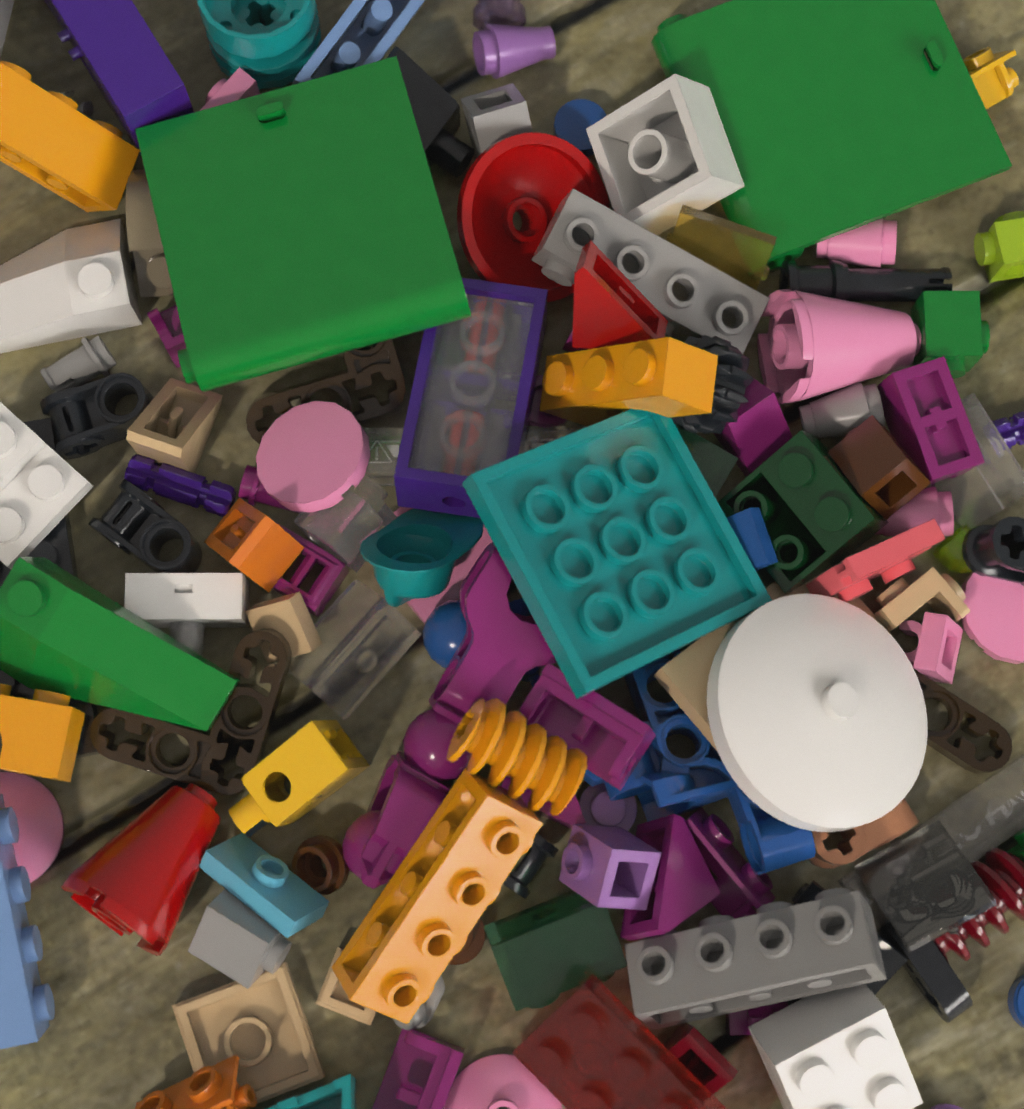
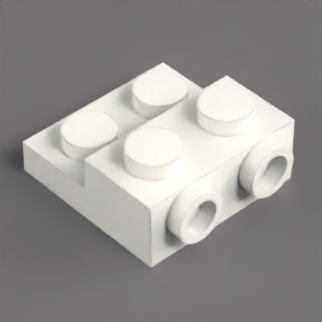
M0 402V561L12 569L18 557H27L93 486Z

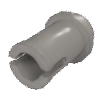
M99 335L90 341L87 337L82 338V346L47 368L44 367L40 370L49 388L55 390L54 393L67 388L82 386L100 374H103L105 377L111 375L108 369L115 366L117 362Z

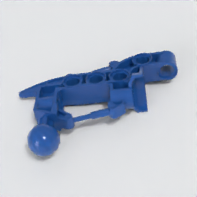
M523 598L508 602L513 613L525 616L532 615ZM451 599L436 607L426 619L423 629L424 647L431 659L444 668L448 666L466 634V621L460 609V599ZM680 649L624 676L639 720L649 725L656 736L621 791L587 769L583 780L592 787L604 783L611 801L638 795L647 822L673 814L681 815L728 797L739 826L745 854L756 875L815 857V843L810 830H804L784 823L751 801L730 776L719 753L674 700L668 703H661L655 701L649 695L647 684L657 680L654 675L661 667L680 654ZM536 666L526 671L521 680L530 682L532 687H534L540 678L538 673L541 666ZM674 734L687 736L694 743L696 754L684 759L674 756L667 747L666 738Z

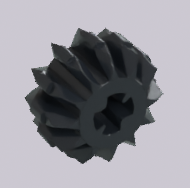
M704 335L697 338L689 336L684 343L718 355L712 412L672 417L674 424L679 425L680 429L694 434L697 432L721 434L727 422H737L738 408L741 403L749 402L744 394L745 389L754 380L746 372L750 359L744 356L737 347L732 346L730 341L713 336L712 338Z

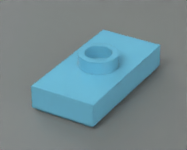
M243 833L206 850L199 865L205 873L286 938L322 918L329 904L326 898L291 872L283 861L271 856Z

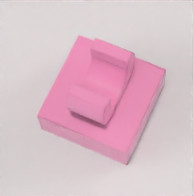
M925 612L922 625L913 620L903 621L899 629L904 634L918 636L919 639L917 648L912 652L905 653L912 667L934 682L952 684L963 629L945 614Z

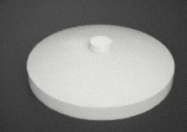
M807 593L793 594L772 600L747 614L732 627L719 645L710 668L707 684V712L710 730L724 766L739 788L751 801L771 816L791 826L815 832H837L855 828L881 818L893 810L905 798L919 775L926 753L928 737L926 705L918 677L905 652L894 637L873 617L861 609L834 597Z

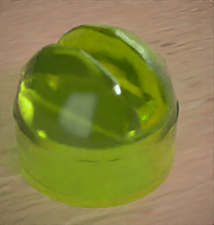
M966 523L955 530L953 536H948L932 553L951 572L967 573L972 571L966 565L962 556L964 537L971 530Z

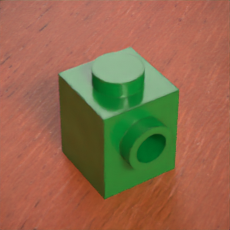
M923 291L911 307V319L913 323L918 325L921 332V348L919 353L914 356L913 366L944 356L954 379L964 376L982 358L983 354L987 353L990 342V329L988 322L981 320L980 291Z

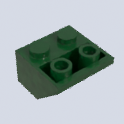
M800 430L718 501L726 518L747 508L759 507L778 560L777 563L767 566L765 569L785 594L792 592L847 558L889 523L860 496L830 456L822 442L816 436Z

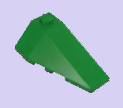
M18 557L0 588V670L30 689L68 695L72 699L209 731L240 681L45 557Z

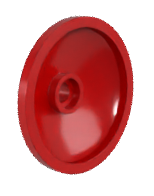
M530 132L516 134L492 144L471 165L464 178L458 197L457 227L466 258L481 280L547 289L548 302L562 299L574 293V284L568 287L550 280L541 272L543 266L531 260L560 202L572 189L610 209L607 192L600 175L590 160L574 145L564 139L546 133ZM515 212L522 219V226L519 231L513 225V215Z

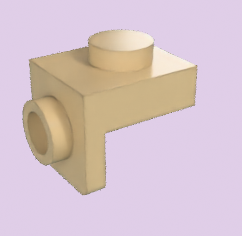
M932 567L910 585L901 577L875 598L882 608L874 615L890 632L926 602L937 614L948 615L955 622L965 617L970 612V609L963 602L966 596L960 585L948 574L942 573L940 575Z

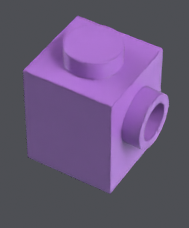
M573 823L568 846L562 855V869L559 881L596 907L646 910L661 852L621 827Z

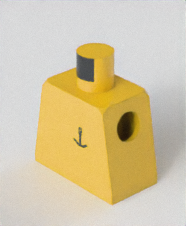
M312 720L241 778L249 794L229 808V814L236 826L248 837L254 835L269 822L275 827L294 823L362 773L370 764L337 720ZM286 776L291 783L290 795L287 793L284 785Z

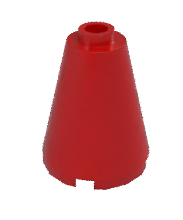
M189 783L186 789L175 785L172 786L72 872L61 888L64 891L72 892L73 894L70 898L120 936L124 933L131 935L134 931L142 937L136 946L153 955L160 956L168 946L199 873L201 860L205 851L209 849L221 821L220 816L214 811L218 805L217 800L207 791L193 783Z

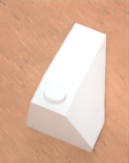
M121 218L66 229L0 265V354L142 325Z

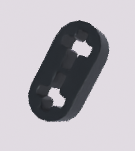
M892 921L881 927L884 938L908 957V961L903 967L934 1011L945 1022L949 1023L973 1006L972 999L966 988L932 939L910 950Z

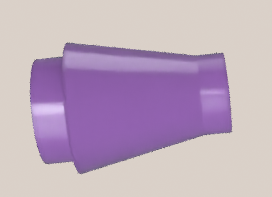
M486 24L484 30L475 31L473 34V55L477 70L481 76L491 74L494 79H498L540 61L554 59L556 55L555 36L550 26L528 27Z

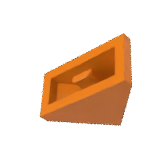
M238 498L204 541L210 548L268 593L305 548L270 517L241 498Z

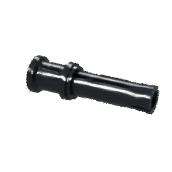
M783 260L779 275V290L792 289L846 301L916 302L923 291H952L953 284H944V280L952 279L949 267H941L940 269L848 268V265L842 263L841 260H830L828 265H797L794 260Z

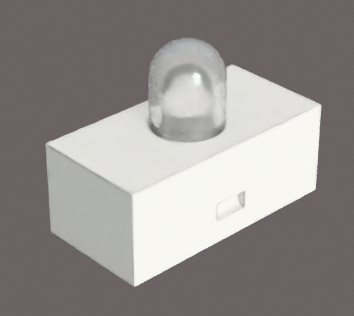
M125 573L124 608L156 628H170L169 636L201 656L204 652L205 628H249V620L245 611L249 609L250 582L243 573Z

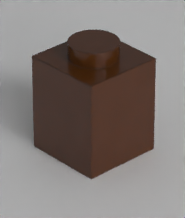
M873 415L861 425L848 432L843 440L828 451L860 496L886 520L931 484L900 443Z

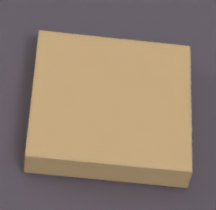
M287 962L282 963L274 974L265 970L249 989L234 981L172 1005L194 1073L202 1067L213 1066L236 1054L239 1057L236 1081L240 1086L249 1084L253 1088L257 1097V1103L315 1082L326 1076Z

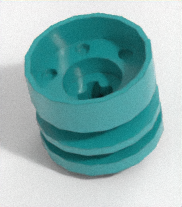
M197 0L202 22L206 28V36L209 41L211 54L220 70L228 77H231L240 67L256 80L258 89L278 88L293 82L322 43L316 0Z

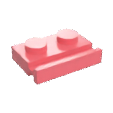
M934 518L842 560V563L833 566L807 583L806 587L810 594L830 597L838 596L839 600L848 603L871 591L873 587L870 580L881 576L886 585L916 570L912 559L946 538Z

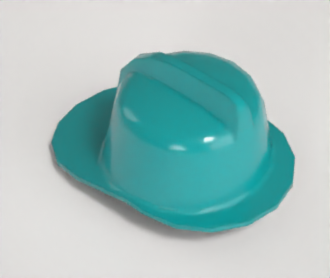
M413 508L401 514L380 531L364 539L361 543L360 553L365 561L373 565L374 576L380 588L384 590L387 604L392 607H398L412 599L429 598L444 591L449 584L456 560L479 541L483 534L484 524L481 518Z

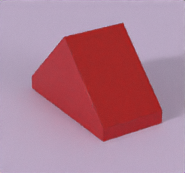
M592 241L588 242L582 248L574 274L572 347L594 349L664 338L668 320Z

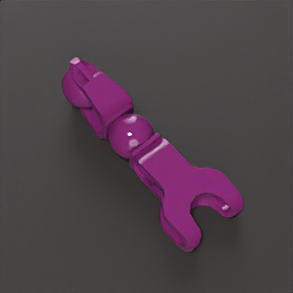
M493 542L481 553L459 590L460 609L466 621V634L428 700L432 709L422 712L409 724L403 739L404 753L398 751L396 755L390 757L367 813L360 815L348 827L342 843L343 858L349 870L361 879L363 884L372 889L387 884L451 790L452 785L450 781L459 778L463 770L467 769L471 753L464 752L452 763L446 760V755L455 730L468 710L480 698H483L485 702L492 698L499 699L506 705L526 671L536 666H546L548 662L550 664L557 662L533 616L513 613L510 610L507 592L512 577Z

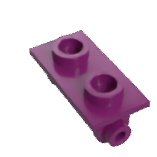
M699 807L685 822L690 827V832L709 870L711 869L718 877L715 879V882L721 894L713 899L711 903L721 915L732 916L734 919L757 914L752 907L753 905L758 909L765 904L773 903L776 898L770 891L773 888V884L767 873L756 875L749 861L747 862L733 846L732 843L735 839L725 822L715 814L709 816L702 807Z

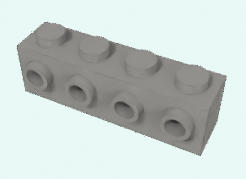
M572 189L560 202L531 259L533 262L543 266L541 272L547 278L563 286H572L582 248L592 241L668 320L665 337H672L685 342L689 336L697 338L704 335L712 338L717 336L730 341L732 346L737 347L742 354L744 353L770 299L769 297L575 189Z
M834 888L818 893L815 896V901L793 906L788 902L768 903L759 907L756 910L757 914L737 919L728 915L712 916L700 921L698 928L680 932L672 929L665 934L642 938L641 941L624 944L634 1015L649 1028L655 1030L885 980L887 977L872 909L859 890L851 892V890L846 888Z

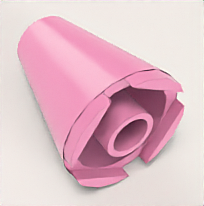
M781 289L768 296L770 299L761 316L770 317L768 333L758 334L757 343L759 367L764 385L774 393L779 392L781 396L777 400L779 403L784 404L796 403L907 368L912 363L914 356L920 351L921 332L918 325L913 323L911 317L905 312L792 289Z

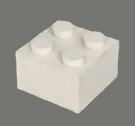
M673 74L586 128L614 212L656 235L665 232L745 187L710 88L678 74Z
M866 984L807 996L748 1027L783 1109H913L923 1103L886 1008Z

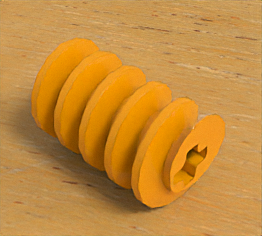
M480 698L473 704L457 726L446 755V760L452 763L464 752L471 753L467 765V772L469 774L475 775L484 765L489 764L491 766L487 778L489 786L496 787L508 776L511 778L507 791L509 798L512 800L517 799L528 788L531 790L527 803L528 809L536 812L548 800L551 802L550 813L552 816L559 815L571 801L587 769V756L579 748L567 750L566 742L559 736L547 738V732L540 724L532 723L526 726V718L522 713L511 711L506 714V706L503 701L495 698L486 702L483 698Z

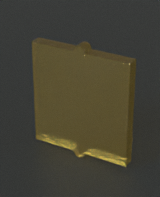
M682 205L674 231L669 232L665 238L666 241L754 290H757L760 280L764 281L768 277L770 268L767 266V262L777 239L775 236L686 205Z

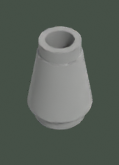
M858 382L812 401L808 405L799 406L803 431L817 438L845 437L848 432L861 425L871 415L885 427L883 406L876 384L863 386L861 382Z

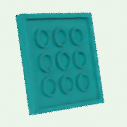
M630 409L470 474L462 483L576 699L674 652L772 601L672 418L648 411Z

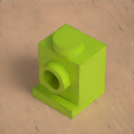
M1015 211L998 217L988 231L976 233L974 237L975 257L980 266H985L989 283L1024 277V211Z

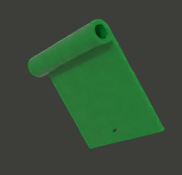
M731 0L688 17L685 14H678L667 18L657 27L658 33L651 41L666 79L673 74H678L710 88L745 187L721 199L720 203L752 276H763L780 270L783 260H797L808 246L1009 170L1012 166L935 0ZM927 58H928V60H929V62H930V64H931L933 70L931 69V67H930V65H929V63H928V61H927Z
M397 56L135 129L186 348L178 350V359L187 384L197 382L200 390L205 392L472 317Z

